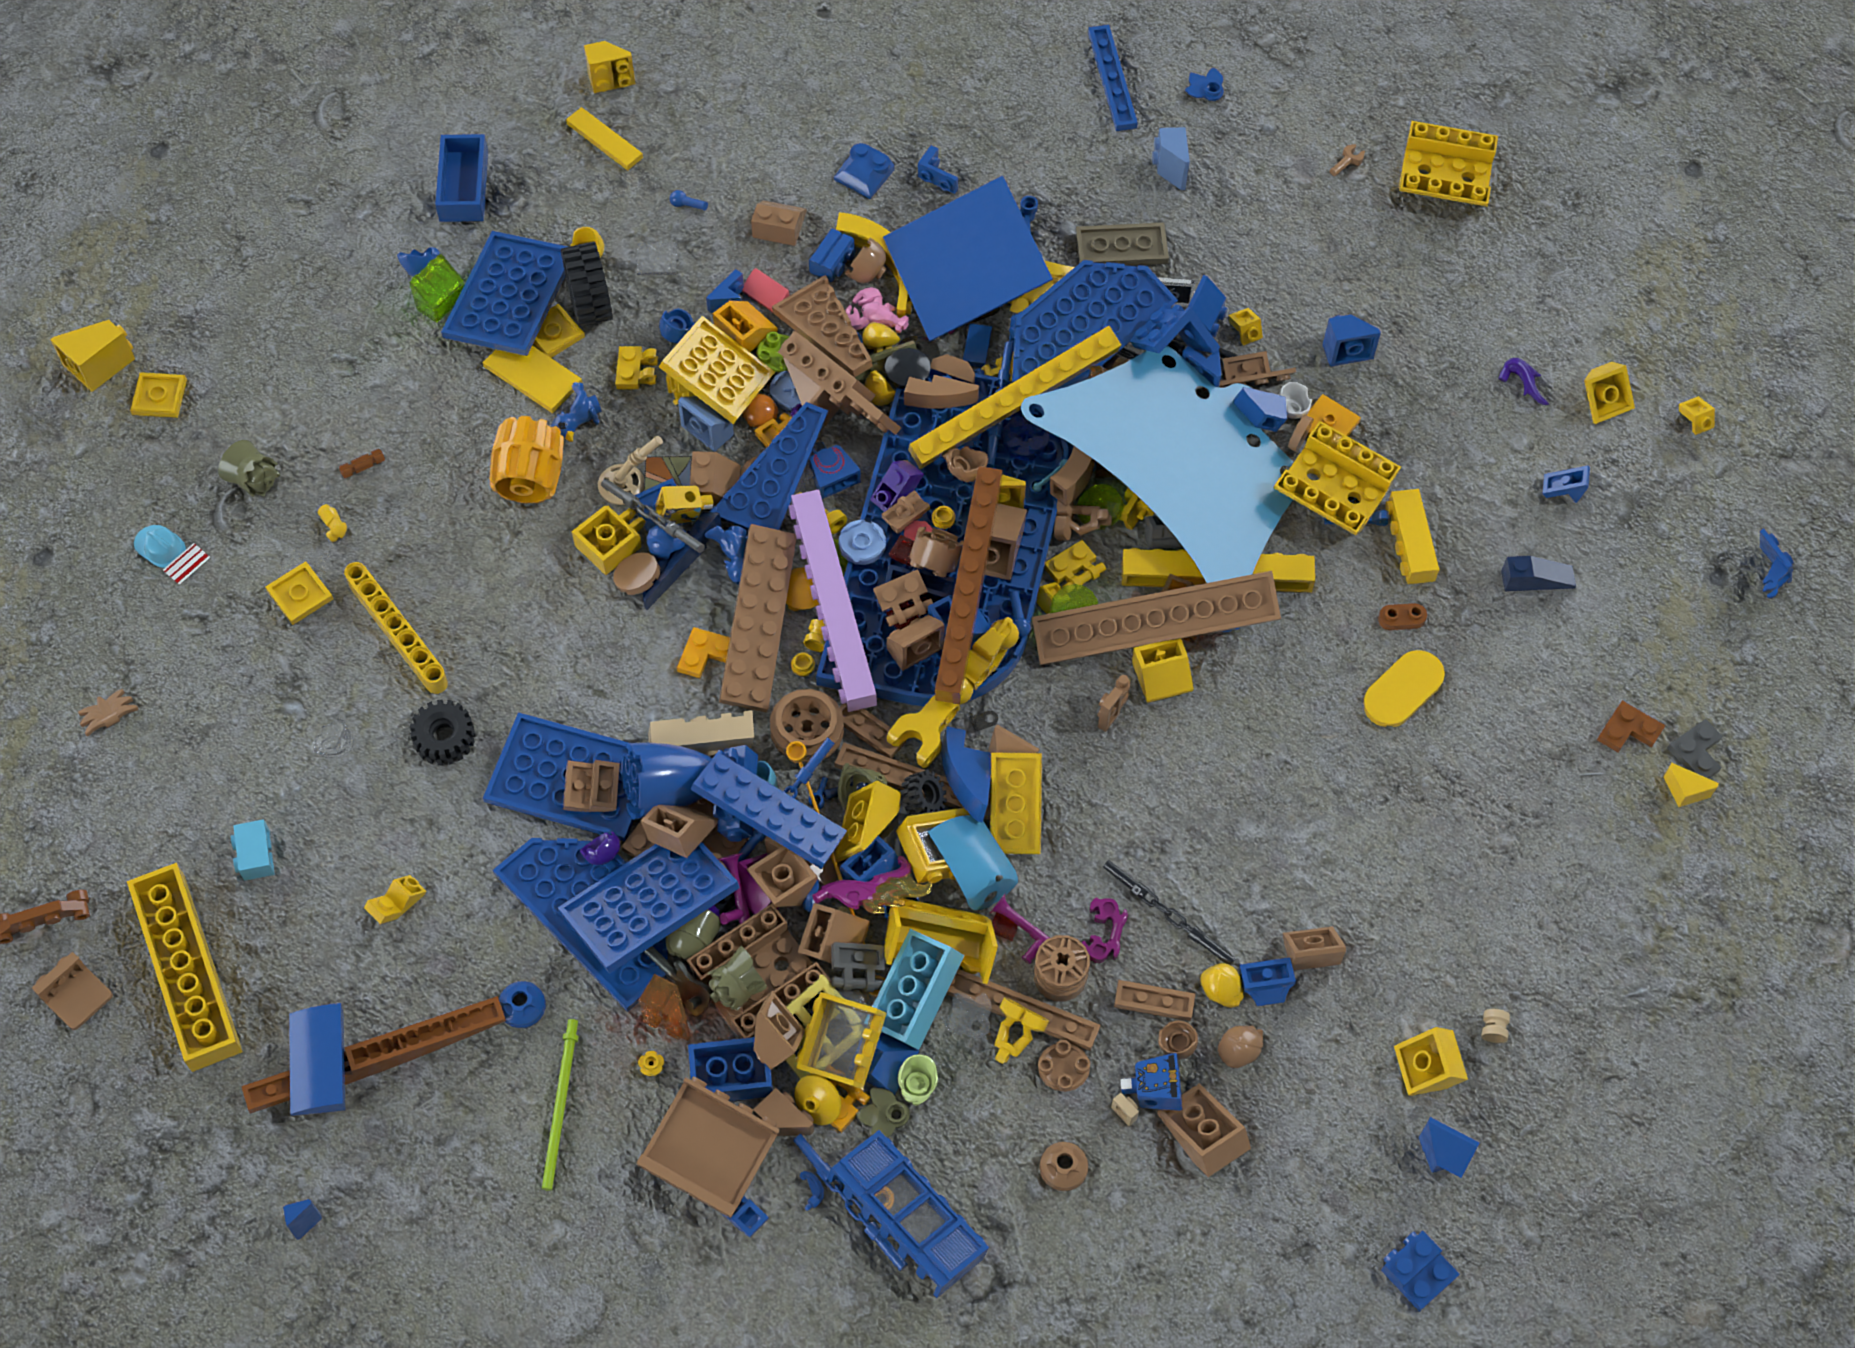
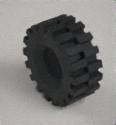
M441 699L437 700L436 705H433L432 701L427 703V709L423 707L418 709L420 715L414 714L412 718L414 723H410V736L416 751L423 760L426 758L428 763L431 764L436 760L440 766H443V761H447L448 765L454 764L452 759L457 758L460 761L463 759L462 753L469 754L471 751L469 745L474 746L475 741L473 737H476L471 717L466 708L463 710L462 705L459 703L454 706L452 700H447V704H444ZM450 727L453 730L452 735L445 740H436L434 738V732L439 728Z

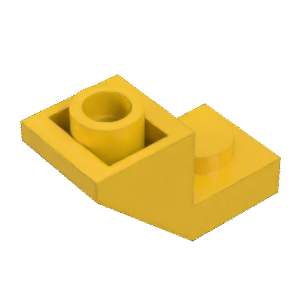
M408 875L394 879L386 894L368 900L364 909L376 921L383 924L398 919L420 900L427 891L419 884L418 880Z

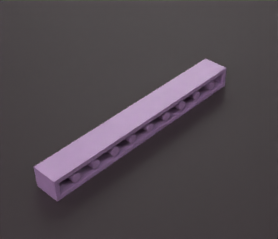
M818 489L791 495L792 505L788 506L791 520L796 519L797 525H794L796 539H801L802 545H799L801 558L807 559L808 565H805L807 579H812L813 585L810 586L813 600L817 599L819 603L816 606L818 620H823L825 625L821 627L824 641L829 640L830 647H827V653L830 662H835L836 668L832 670L835 682H840L842 689L838 690L841 704L846 703L848 712L876 706V691L820 491Z

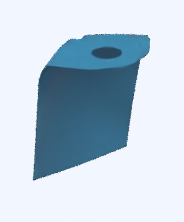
M965 815L944 821L928 831L972 910L989 908L1017 885L1018 876L1014 867L984 822H977L971 815ZM997 875L1003 876L1000 881L996 882L995 878ZM997 891V895L992 900L984 902L990 893Z

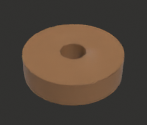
M1307 415L1301 418L1289 441V449L1295 452L1299 450L1312 426L1313 418Z

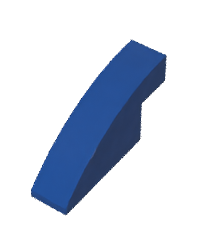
M947 726L941 750L942 764L947 781L953 793L968 813L977 822H983L988 806L991 753L964 747L966 730Z

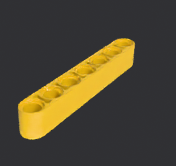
M353 562L347 565L344 574L350 589L429 692L434 694L445 691L448 681L443 667L362 563ZM420 660H426L423 663H418ZM434 677H439L437 680H431Z

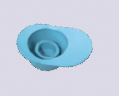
M151 525L143 528L138 532L134 540V547L139 555L160 568L167 567L186 550L182 539L161 525Z

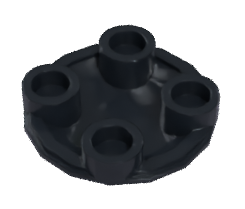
M899 349L893 352L886 360V375L894 382L896 388H905L909 377L925 381L929 379L930 361L924 353L917 349Z

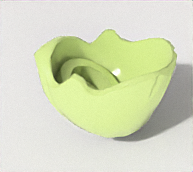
M910 1056L899 1069L898 1084L907 1102H912L915 1106L923 1103L930 1097L938 1084L935 1062L928 1056Z

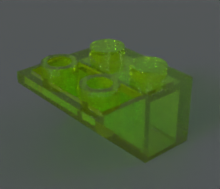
M442 254L429 261L427 266L409 282L416 309L435 323L440 321L454 307L465 285L464 280Z

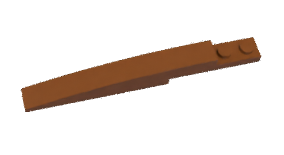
M498 996L344 1047L345 1085L414 1060L505 1022L506 1019ZM290 1070L241 1086L250 1114L290 1100Z

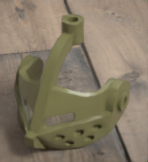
M845 763L842 767L838 783V796L843 808L846 810L849 795L857 791L856 786L858 783L871 784L879 781L887 785L885 776L872 769ZM853 776V786H850V777Z

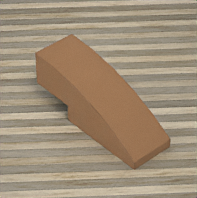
M934 375L932 382L909 377L904 391V405L935 409L965 406L977 403L979 398V385Z

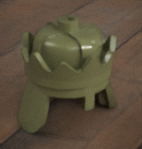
M239 440L233 443L224 452L218 467L220 478L227 482L238 484L252 497L255 494L264 497L265 492L270 490L275 479L280 476V473L275 469L278 463L273 458L261 454L249 440Z
M742 946L737 949L725 965L707 972L708 975L711 974L712 976L709 986L713 993L710 994V997L714 1003L720 1001L722 1005L730 1007L731 1010L736 1009L738 1011L751 998V995L762 992L767 987L765 981L753 967L752 957Z

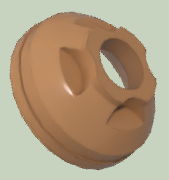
M1057 1142L1048 1147L1043 1153L1040 1160V1174L1051 1188L1058 1191H1070L1079 1187L1086 1179L1088 1161L1085 1153L1077 1145L1070 1142ZM1062 1155L1069 1156L1073 1161V1165L1068 1169L1060 1168L1057 1164L1058 1157Z

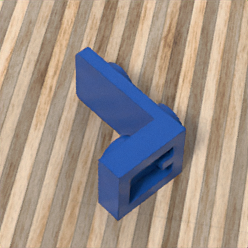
M931 145L918 162V177L925 182L939 186L945 191L956 194L958 191V177L938 168L940 163L938 158L939 148Z

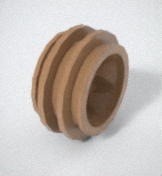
M813 689L796 690L785 695L774 706L770 716L771 740L777 751L787 759H789L786 754L787 746L793 741L802 742L807 750V757L802 763H808L828 737L835 744L823 758L825 759L834 753L842 741L844 735L843 713L837 702L824 692ZM827 722L829 726L828 728H822L821 724ZM792 727L793 731L791 733H787L785 728Z

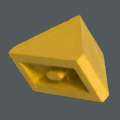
M1674 763L1670 764L1664 774V779L1678 807L1711 798L1719 784Z

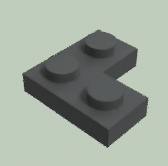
M1707 719L1671 742L1667 747L1686 769L1708 779L1717 774L1722 768L1706 751L1723 737Z

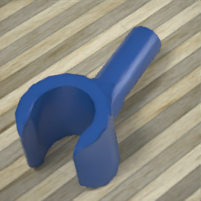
M822 777L817 792L813 793L815 799L821 800L818 806L819 809L824 806L823 790L828 781L827 777ZM809 796V804L810 806H812V801Z

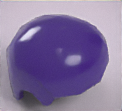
M613 831L611 836L608 833H603L580 849L581 854L590 864L604 865L615 858L620 850V840Z

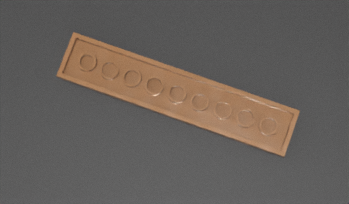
M1272 571L1032 617L1040 665L1281 620Z

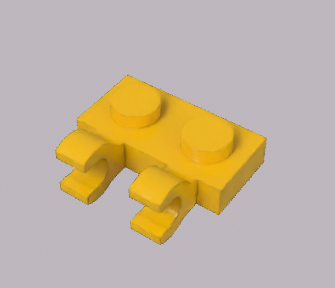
M619 346L616 389H639L640 384H656L655 368L647 367L641 371L642 365H658L657 350L649 348L643 352L642 346Z

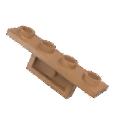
M1267 351L1222 359L1224 362V380L1220 381L1219 387L1224 388L1235 383L1246 385V383L1255 382V386L1269 383L1268 379L1277 378V382L1291 379L1290 375L1296 373V368L1270 372Z

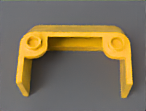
M903 898L892 899L884 943L886 964L891 965L893 958L896 959L909 930L912 929L965 955L960 964L963 967V971L970 974H977L979 972L982 983L988 984L998 949L993 925L988 917L977 913Z

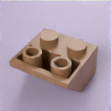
M657 805L645 815L641 823L649 841L687 858L718 824V820L688 806Z
M814 903L798 952L832 964L831 945L834 942L863 944L870 921Z

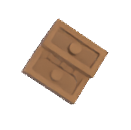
M568 760L563 810L579 812L615 811L620 763L595 760L591 764Z

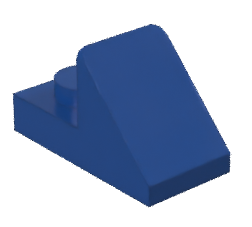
M735 269L706 297L707 310L710 313H714L728 301H742L739 294L744 287L743 273Z
M1190 346L1183 350L1182 357L1210 383L1219 387L1221 379L1219 349L1207 359L1201 352L1194 350Z
M1587 465L1544 474L1542 494L1546 498L1569 494L1573 501L1577 503L1589 487L1590 467Z

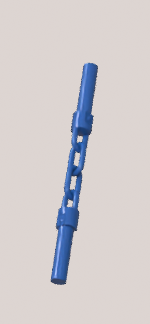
M1012 342L1005 343L1001 370H999L997 379L1000 389L996 392L1005 388L1010 383V367L1014 348ZM1003 420L999 422V425L996 424L989 428L987 468H994Z
M826 738L805 767H802L795 775L797 778L796 782L792 786L786 787L783 792L787 793L790 790V793H794L792 797L796 798L799 786L802 783L807 784L813 775V771L834 746L835 743L831 739ZM754 829L752 837L748 839L738 852L743 853L739 856L738 862L746 860L759 841H763L766 835Z
M802 1134L796 1136L793 1140L794 1143L816 1168V1173L829 1189L835 1193L838 1192L844 1199L845 1207L856 1221H862L866 1226L864 1232L868 1234L872 1241L878 1244L899 1271L905 1269L908 1264L898 1255L897 1250L888 1239L881 1237L878 1224L875 1221L871 1223L861 1213L857 1216L849 1207V1205H853L854 1201L859 1209L862 1210L863 1206L854 1197L848 1200L844 1196L843 1183L839 1178L836 1179L839 1185L836 1184L835 1188L828 1181L831 1171L830 1165L820 1158Z

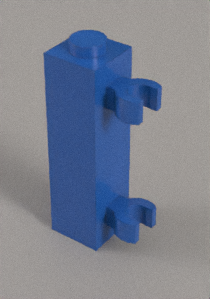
M747 745L726 748L724 752L718 750L720 754L757 775L758 754ZM714 805L713 816L718 818L717 831L726 837L727 840L739 842L744 838L752 837L753 827Z

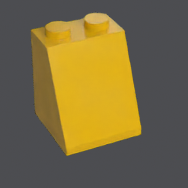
M110 320L67 332L50 339L63 366L91 392L135 360L132 352L134 348L126 339V331L119 324L115 326Z

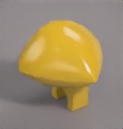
M877 322L868 324L862 334L865 349H874V354L892 348L893 345L900 341L896 332L886 325Z

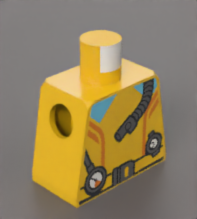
M665 486L660 490L655 508L656 512L664 519H668L676 524L692 522L698 519L701 510L713 509L712 495L700 496L698 486Z

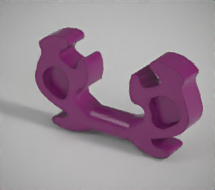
M1096 897L1090 904L1089 912L1093 913L1096 910L1099 912L1094 918V921L1097 923L1105 924L1107 920H1112L1113 927L1110 940L1104 944L1101 937L1091 935L1089 941L1092 944L1088 946L1085 941H1082V944L1086 947L1091 961L1102 963L1111 952H1113V960H1116L1119 956L1121 933L1127 922L1128 913L1124 909L1122 915H1120L1118 904L1114 899H1099Z

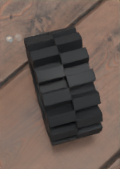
M925 770L909 775L901 785L904 790H901V795L905 797L901 800L902 803H907L905 809L906 811L911 810V816L939 812L945 808L943 804L947 802V799L943 795H947L946 790H942V787L945 785L943 782L939 783L940 777L938 775L934 776L935 773L933 771ZM922 789L925 793L926 800L923 797Z

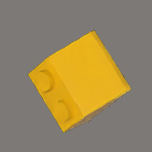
M1434 1027L1394 1046L1406 1090L1410 1096L1448 1089L1468 1080L1453 1030Z

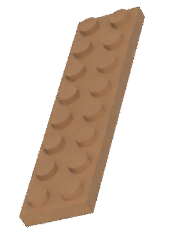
M751 524L749 527L719 703L765 713L769 709L796 545V536L793 533Z

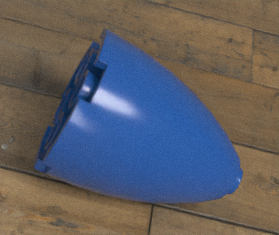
M665 743L626 744L628 753L622 754L621 776L622 788L625 789L627 799L630 800L626 808L632 819L644 818L657 805L689 806L704 798L692 791L691 788L712 760V757L693 749Z

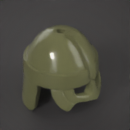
M707 909L665 937L666 947L670 955L689 959L712 943L722 923L716 914Z

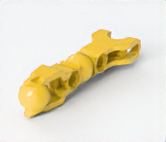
M1006 617L995 621L990 629L973 644L969 654L960 704L936 701L934 695L920 712L901 716L888 732L887 742L897 747L908 738L921 740L923 744L917 752L916 759L918 765L922 768H927L941 753V733L960 710V705L970 700L973 689L976 691L986 678L997 669L1007 650L1016 644L1019 638V631L1013 620Z

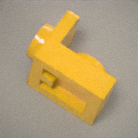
M1246 308L1228 315L1229 323L1239 331L1240 341L1243 345L1263 338L1261 319L1251 309Z
M1699 396L1679 404V412L1692 421V432L1695 435L1715 427V408Z

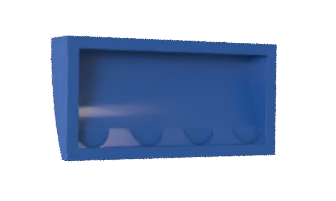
M341 1003L321 1005L290 1013L291 1116L346 1111L344 1015Z

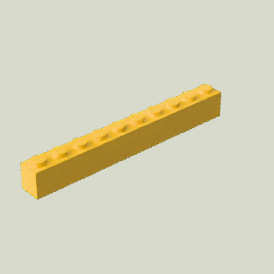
M1107 326L910 443L908 448L918 467L920 469L942 457L949 449L961 446L1021 410V403L1025 398L1053 391L1115 354L1120 349L1121 343L1111 327Z

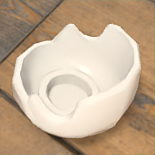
M1288 382L1283 385L1278 395L1286 397L1287 417L1299 419L1307 415L1312 403V399L1308 397V388L1298 382Z

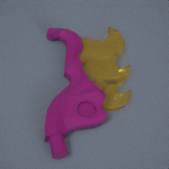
M899 856L898 864L901 867L897 870L875 875L869 882L854 880L832 882L822 886L821 890L812 895V898L818 904L826 898L833 897L839 899L844 905L852 909H859V906L863 905L868 912L881 914L885 913V909L879 906L902 907L905 906V901L900 900L901 898H917L927 895L932 890V882L930 881L926 885L916 883L910 875L911 864L903 856Z

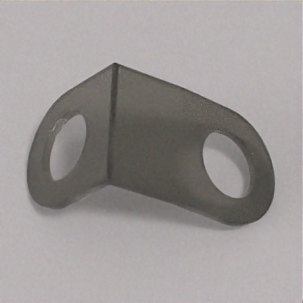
M989 710L974 716L969 712L968 718L975 732L994 726L998 722V715L994 711ZM986 715H993L995 720L987 722L985 720Z

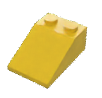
M875 781L849 795L842 828L846 829L847 832L836 848L835 858L837 863L865 850L892 821L900 810L901 792L879 781Z

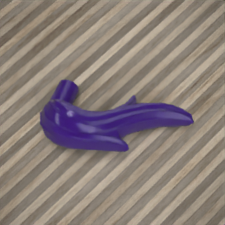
M1510 358L1507 360L1498 379L1502 382H1507L1511 373L1517 374L1523 381V396L1529 394L1538 403L1549 405L1535 385V377H1540L1541 375L1522 359Z

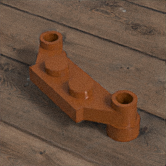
M72 891L66 895L67 901L56 900L11 915L8 913L0 914V944L12 942L13 935L17 932H30L36 926L42 924H56L62 918L74 916L75 920H84L90 917L87 905L89 903L87 891Z

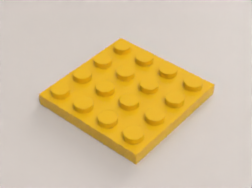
M703 316L659 365V368L666 372V374L732 424L736 422L775 373L770 367Z

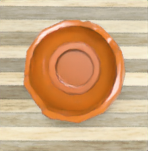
M757 394L742 413V417L745 418L749 426L759 428L769 420L777 419L778 407L771 397L765 394Z

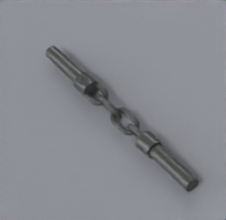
M604 479L601 482L603 488L621 499L629 508L636 509L645 518L651 519L673 538H678L698 553L704 550V544L684 532L682 527L676 523L664 519L648 505H643L639 498L632 493L624 491L608 479ZM644 508L650 511L649 515L644 513Z

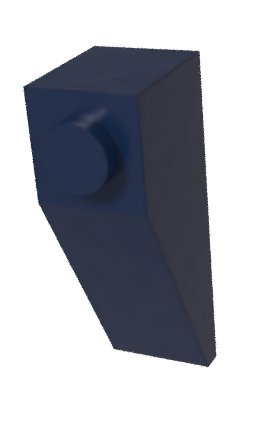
M1513 556L1506 558L1501 570L1505 592L1576 588L1573 566L1534 556Z

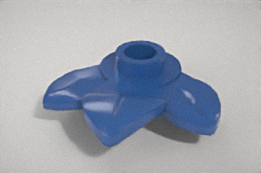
M1211 68L1207 76L1191 72L1189 75L1190 86L1185 91L1194 98L1217 101L1222 98L1224 93L1222 87L1223 76L1215 68Z

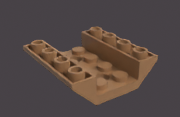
M770 904L687 959V963L696 979L709 986L712 976L711 974L708 975L707 972L725 965L740 946L752 957L753 967L765 981L766 989L751 995V998L738 1011L725 1007L720 1001L714 1003L712 1000L713 1005L732 1031L741 1038L755 1036L756 1016L770 992L773 991L781 1002L787 1006L818 980L819 975H824L831 983V980L817 962L813 964L807 955L798 952L799 944L789 933L787 922L773 904ZM782 960L789 964L788 968L784 971H778L774 967L776 962Z

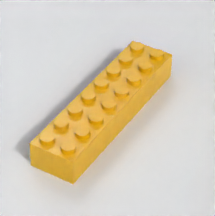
M177 862L127 881L186 1065L194 1072L242 1053L240 1041L184 873Z

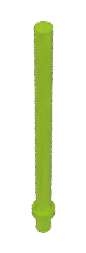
M568 1019L567 1030L562 1038L565 1043L541 1188L546 1191H552L574 1047L579 1038L576 1035L578 1020Z

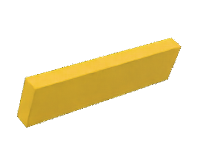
M579 108L566 119L568 126L627 171L643 159L642 152L584 108Z

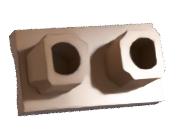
M914 490L906 497L901 496L897 500L898 503L882 513V518L895 533L899 534L913 521H917L924 513L930 510V505L923 501Z

